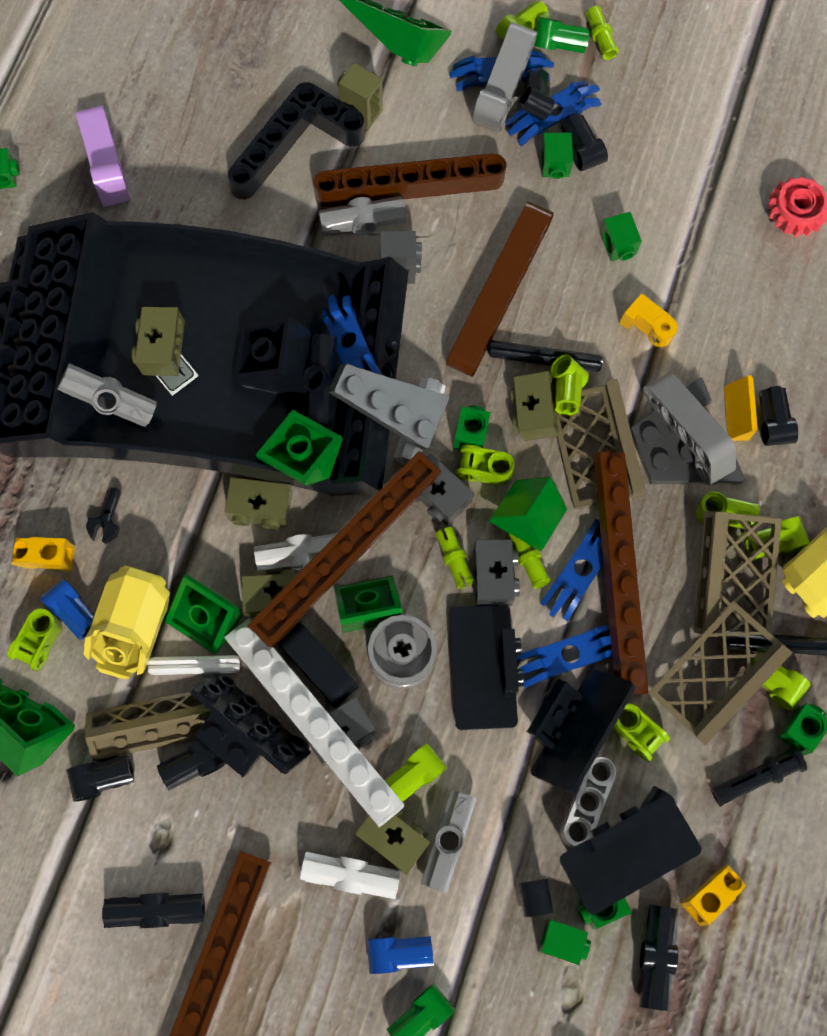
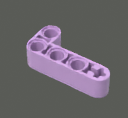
M103 105L75 112L91 166L90 172L103 208L131 201Z

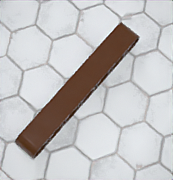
M491 153L325 170L316 174L314 178L315 199L323 207L348 205L351 200L359 197H367L375 201L401 196L402 199L496 190L504 183L507 163L501 155ZM494 170L498 173H490L488 171ZM467 173L470 174V176H463L461 174ZM434 176H440V177H443V178H442V179H435V178H433V177H434ZM406 179H413V180H415V181H413V182H407V181H405V180H406ZM378 182H386L387 184H385V185H380V184H377V183H378ZM354 184L359 185V187L352 188L350 186ZM325 187H330V188H332L331 190H328V191L322 190V189L325 188Z
M529 201L526 203L450 351L446 366L471 377L475 375L550 226L554 212Z

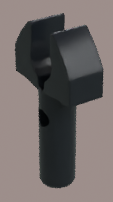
M113 487L110 489L101 515L95 519L88 518L86 528L93 541H95L97 530L104 525L106 527V532L102 538L104 544L111 542L118 535L120 528L112 520L122 493L118 488Z

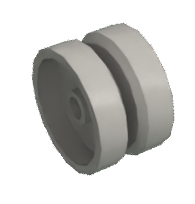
M408 615L391 616L380 622L371 633L368 643L369 664L375 677L384 685L398 690L414 688L423 683L433 670L437 654L436 640L429 626L420 619ZM404 649L407 651V656L402 657L400 653L396 652Z

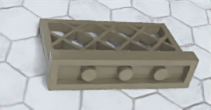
M618 379L606 381V385L582 390L579 413L583 410L595 417L587 430L574 423L579 413L572 415L569 420L557 413L559 426L558 441L574 509L578 510L598 505L597 491L591 499L579 501L577 490L583 481L596 489V483L586 477L594 466V457L580 450L587 437L601 444L597 453L603 452L605 447L613 452L625 453L629 498L633 497L634 500L645 497V487ZM602 394L604 404L598 413L585 406L589 397ZM605 410L607 413V418L602 416ZM599 420L610 426L611 431L605 440L591 433ZM560 421L566 424L563 430ZM570 427L584 434L576 447L564 440V435ZM611 438H613L614 446L609 443ZM567 448H568L569 450L573 451L569 457H568ZM576 454L590 461L583 474L571 469L570 463ZM573 476L579 478V480H578V482L576 483V485H575Z
M717 511L704 512L694 633L703 634L733 601L737 602L743 596L753 607L748 614L752 617L758 613L763 619L762 626L769 633L772 632L782 518ZM729 520H738L745 529L735 540L728 533ZM746 521H748V522H755V523H753L751 526H749ZM762 523L772 524L771 536L763 543L754 530ZM750 535L758 548L747 557L738 544ZM734 549L743 561L731 571L725 564V556ZM763 552L768 558V567L760 573L751 561ZM747 565L756 578L744 587L735 575ZM731 579L740 592L728 601L722 594L723 585ZM760 582L766 589L765 598L757 604L748 592ZM733 610L731 614L737 622L726 631L745 632L736 631L740 627L745 630L744 618H741ZM718 627L713 633H722V629Z
M733 601L648 693L706 746L793 652ZM733 610L744 618L745 632L726 633L725 619ZM722 623V633H713ZM748 623L758 632H749ZM749 635H763L772 645L764 654H750ZM722 636L723 655L704 656V642L708 637ZM726 636H745L746 654L727 655ZM700 647L701 656H692L693 653ZM746 658L747 672L742 677H728L727 659ZM750 658H759V659L751 666ZM701 659L702 678H683L682 665L687 660ZM705 659H724L725 677L706 678ZM679 670L680 679H670ZM707 681H725L726 694L721 700H707ZM729 681H737L729 690ZM680 682L681 701H667L658 691L666 683ZM683 682H702L703 700L684 701ZM685 704H704V718L696 726L685 718ZM707 704H716L707 712ZM672 705H681V713Z

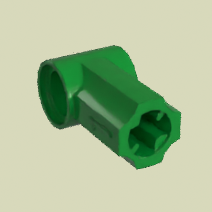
M538 17L536 26L538 34L534 44L535 47L556 50L558 48L585 53L589 42L590 29L562 24L561 21Z
M433 983L386 1030L390 1036H424L431 1029L435 1030L455 1012V1008L435 983Z

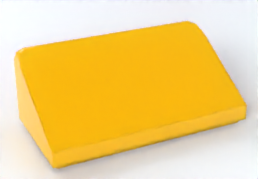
M747 375L724 387L727 434L733 441H749L758 430L752 375Z

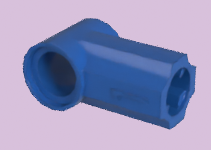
M63 577L39 598L57 618L60 617L72 633L81 641L89 632L95 615L80 600L81 596Z
M431 936L396 939V937L367 939L369 974L398 972L399 969L433 966Z

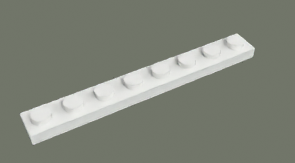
M248 618L224 638L380 828L405 807L403 802L273 647L272 649L267 647L248 629L247 625L251 622Z

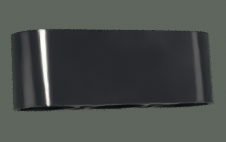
M298 622L277 642L284 653L334 708H337L359 688L353 678L301 622Z

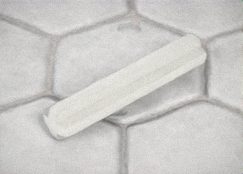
M237 655L150 657L148 673L151 675L240 672L241 663Z

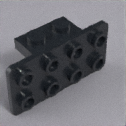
M507 605L451 608L449 611L456 728L464 731L516 727L518 724L516 695L519 692V687H524V674L522 668L517 669V656L522 655L521 638H515V629H511L510 608Z
M595 669L588 672L578 691L568 682L557 679L526 731L544 746L531 769V775L568 793H575L634 693L635 685L629 680Z
M216 673L194 685L190 690V693L212 712L195 736L242 778L249 774L261 756L278 771L287 774L311 754L309 748L306 747V743L300 737L292 735L283 727L282 722L277 717L269 715L262 709L254 697L240 690L231 677Z
M663 796L638 810L636 805L619 814L621 821L612 826L607 821L592 829L590 832L593 837L560 856L559 862L589 914L595 915L701 853L702 848L671 796Z

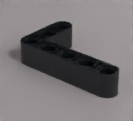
M310 82L300 83L230 167L228 179L232 194L236 198L243 200L252 197L310 124L349 147L360 145L365 138L363 115ZM240 180H247L244 183H238Z

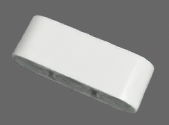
M595 758L578 790L574 793L560 831L562 841L569 847L574 848L593 837L590 831L596 828L616 776L615 765L608 758ZM594 765H601L605 768L607 772L605 781H598L593 777L592 768ZM583 794H589L595 799L596 804L593 811H586L582 808L580 800ZM574 823L579 824L584 830V837L580 842L572 840L569 836V827Z

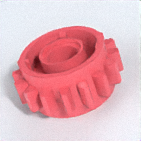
M804 176L797 179L789 177L786 184L782 181L779 182L777 188L772 191L769 197L770 201L767 204V208L772 209L769 218L773 219L774 226L780 228L784 234H792L794 237L805 234L807 237L813 230L818 232L827 221V195L823 190L824 187L817 184L815 180L806 179Z

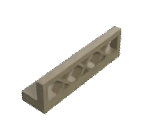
M190 691L86 713L85 740L93 761L198 739L195 735L212 712L204 705L190 707L189 705L192 702L198 701ZM162 708H172L169 712L161 714L157 713ZM141 714L137 719L126 720L131 715ZM110 721L105 726L94 728V723Z

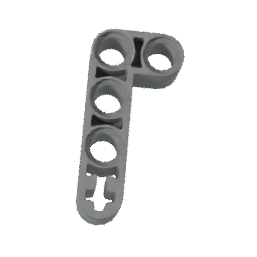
M515 23L510 24L486 88L481 90L473 114L474 124L499 133L501 132L533 50L538 31Z
M669 372L644 387L645 396L651 406L695 455V467L704 483L711 485L736 470V447L733 440L673 373Z

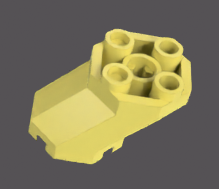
M827 527L793 559L787 562L782 570L784 578L781 581L791 594L797 593L803 599V608L813 618L818 615L823 618L827 616Z
M130 566L120 567L118 572L109 576L84 644L83 655L88 660H90L91 656L96 660L95 667L99 672L123 680L130 678L134 672H137V675L144 673L162 620L168 609L170 592L165 588L167 583L161 576Z

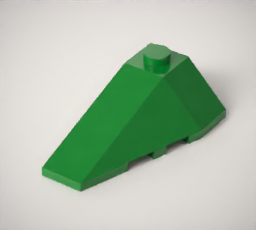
M339 0L393 54L402 57L401 61L411 66H417V63H429L452 32L447 28L422 18L418 20L406 17L407 13L390 8L382 10L383 4L373 0Z
M0 678V760L18 777L43 765L72 733L75 725L56 707L47 702L41 705L29 699L28 692L22 689L16 692L3 685V681Z

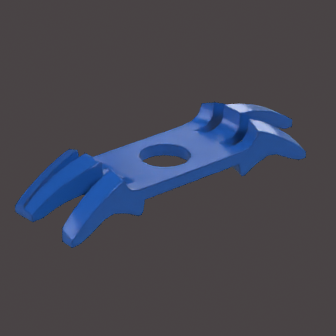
M532 51L521 80L525 83L526 76L529 74L528 70L537 71L538 69L535 68H553L554 63L547 60L546 55ZM471 56L453 64V71L449 73L450 78L472 75L456 84V90L461 91L471 86L484 87L488 83L497 57L475 58Z
M586 81L571 83L563 91L551 96L555 99V104L562 108V113L557 116L549 114L544 121L538 120L521 109L505 123L508 128L514 125L508 131V134L512 136L532 126L518 141L519 145L523 146L534 136L543 134L546 129L567 119L569 116L577 113L579 115L590 107L600 106L599 98H585L600 90L599 86L589 85Z
M347 295L342 298V306L347 313L346 316L343 315L335 296H329V309L335 322H332L326 307L321 311L330 335L337 337V353L341 363L364 369L363 361L365 360L372 372L382 375L357 321L358 318L352 308L350 296ZM349 333H354L356 335L355 343L351 347H343V337Z
M595 519L583 541L540 602L545 607L559 587L563 588L549 614L552 617L557 614L572 594L575 598L563 617L564 620H569L582 596L604 564L601 533L595 542L591 541L593 534L600 524V521ZM578 560L588 561L592 568L591 573L587 576L578 575L575 572L574 564Z
M609 624L544 647L526 651L521 656H517V662L540 656L539 659L520 667L523 669V674L545 669V672L525 681L524 688L591 663L612 658V650L602 653L599 650L611 645L610 635L597 640L594 637L610 631ZM565 646H574L578 650L579 658L576 662L568 663L564 661L561 652Z

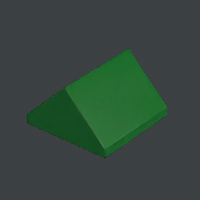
M292 410L257 452L256 457L307 486L330 478L343 439L342 436Z
M551 477L515 480L489 522L542 552L566 513L567 507Z
M186 574L183 576L165 622L215 655L226 641L224 637L233 631L242 618V614L237 606Z
M393 575L334 587L342 633L376 627L380 622L391 616L403 615Z

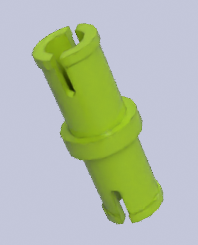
M592 6L588 9V12H585V17L592 29V39L598 43L604 60L613 59L617 56L616 54H619V48L612 36L613 29L606 22L601 7Z
M446 527L444 530L448 540H446L442 530L437 531L435 536L445 556L443 562L445 566H449L456 583V588L464 589L466 586L462 576H464L468 586L474 584L475 579L472 577L465 560L467 554L465 550H461L453 527Z
M509 534L515 549H518L519 565L524 566L533 589H539L549 584L551 580L540 560L542 557L540 551L535 550L533 546Z

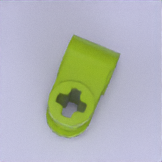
M470 444L461 446L462 459L460 468L456 470V477L465 481L482 482L497 486L506 485L511 481L514 472V460L510 454ZM502 464L508 470L505 473H497L493 470V467Z
M41 608L32 611L28 615L19 634L11 643L7 657L11 660L18 659L30 665L31 670L39 671L46 662L58 635L61 633L62 622L60 618H57L46 609ZM49 617L50 625L48 629L40 632L38 627L40 621ZM25 650H28V651L32 652L33 654L30 655V654L26 653Z
M628 703L623 711L631 715L632 725L629 728L625 727L618 719L613 727V731L641 759L649 763L653 759L652 754L662 743H667L670 737L637 706Z

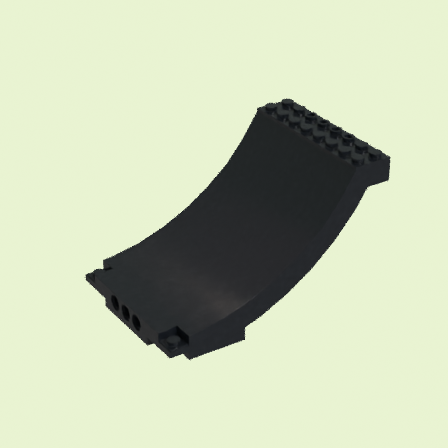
M94 212L29 226L27 235L17 238L9 281L0 283V453L11 458H102L192 467L290 484L291 486L330 496L378 493L383 488L390 430L335 397L334 426L329 430L342 436L343 441L330 478L305 486L256 457V454L292 410L307 417L308 390L302 385V376L309 367L310 338L312 335H330L321 314L325 307L329 311L332 322H335L329 309V296H335L344 316L347 313L343 309L342 298L347 295L350 296L352 308L358 318V324L376 365L382 375L396 379L409 273L391 257L357 262L329 252L266 237L180 224L106 221ZM142 307H178L185 320L181 355L199 376L173 396L156 376L142 375L137 365L133 363L132 349L133 346H137L138 341L136 320L141 318ZM354 333L345 335L342 339V346L345 348L351 347L356 341V335ZM336 353L337 373L339 366L342 364L338 353ZM364 360V361H363L364 369H365V370H368V371H371V369L369 368L368 364H367L366 361ZM70 363L102 378H115L121 383L122 387L156 401L157 405L149 424L143 427L115 414H101L95 410L92 404L57 390L68 364ZM103 392L100 394L105 399L115 398V396L109 392Z

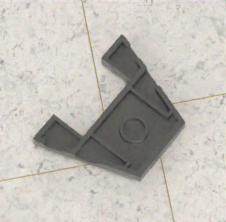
M702 377L686 387L702 406L711 403L712 399ZM656 410L631 427L633 442L650 484L704 483L695 467V455ZM737 459L736 470L713 484L731 483V485H738L745 481Z

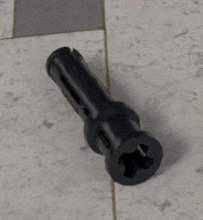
M791 745L788 747V751L775 757H765L762 765L718 786L711 787L713 798L721 807L723 804L770 782L779 784L788 775L797 771H807V764L802 753L795 745Z

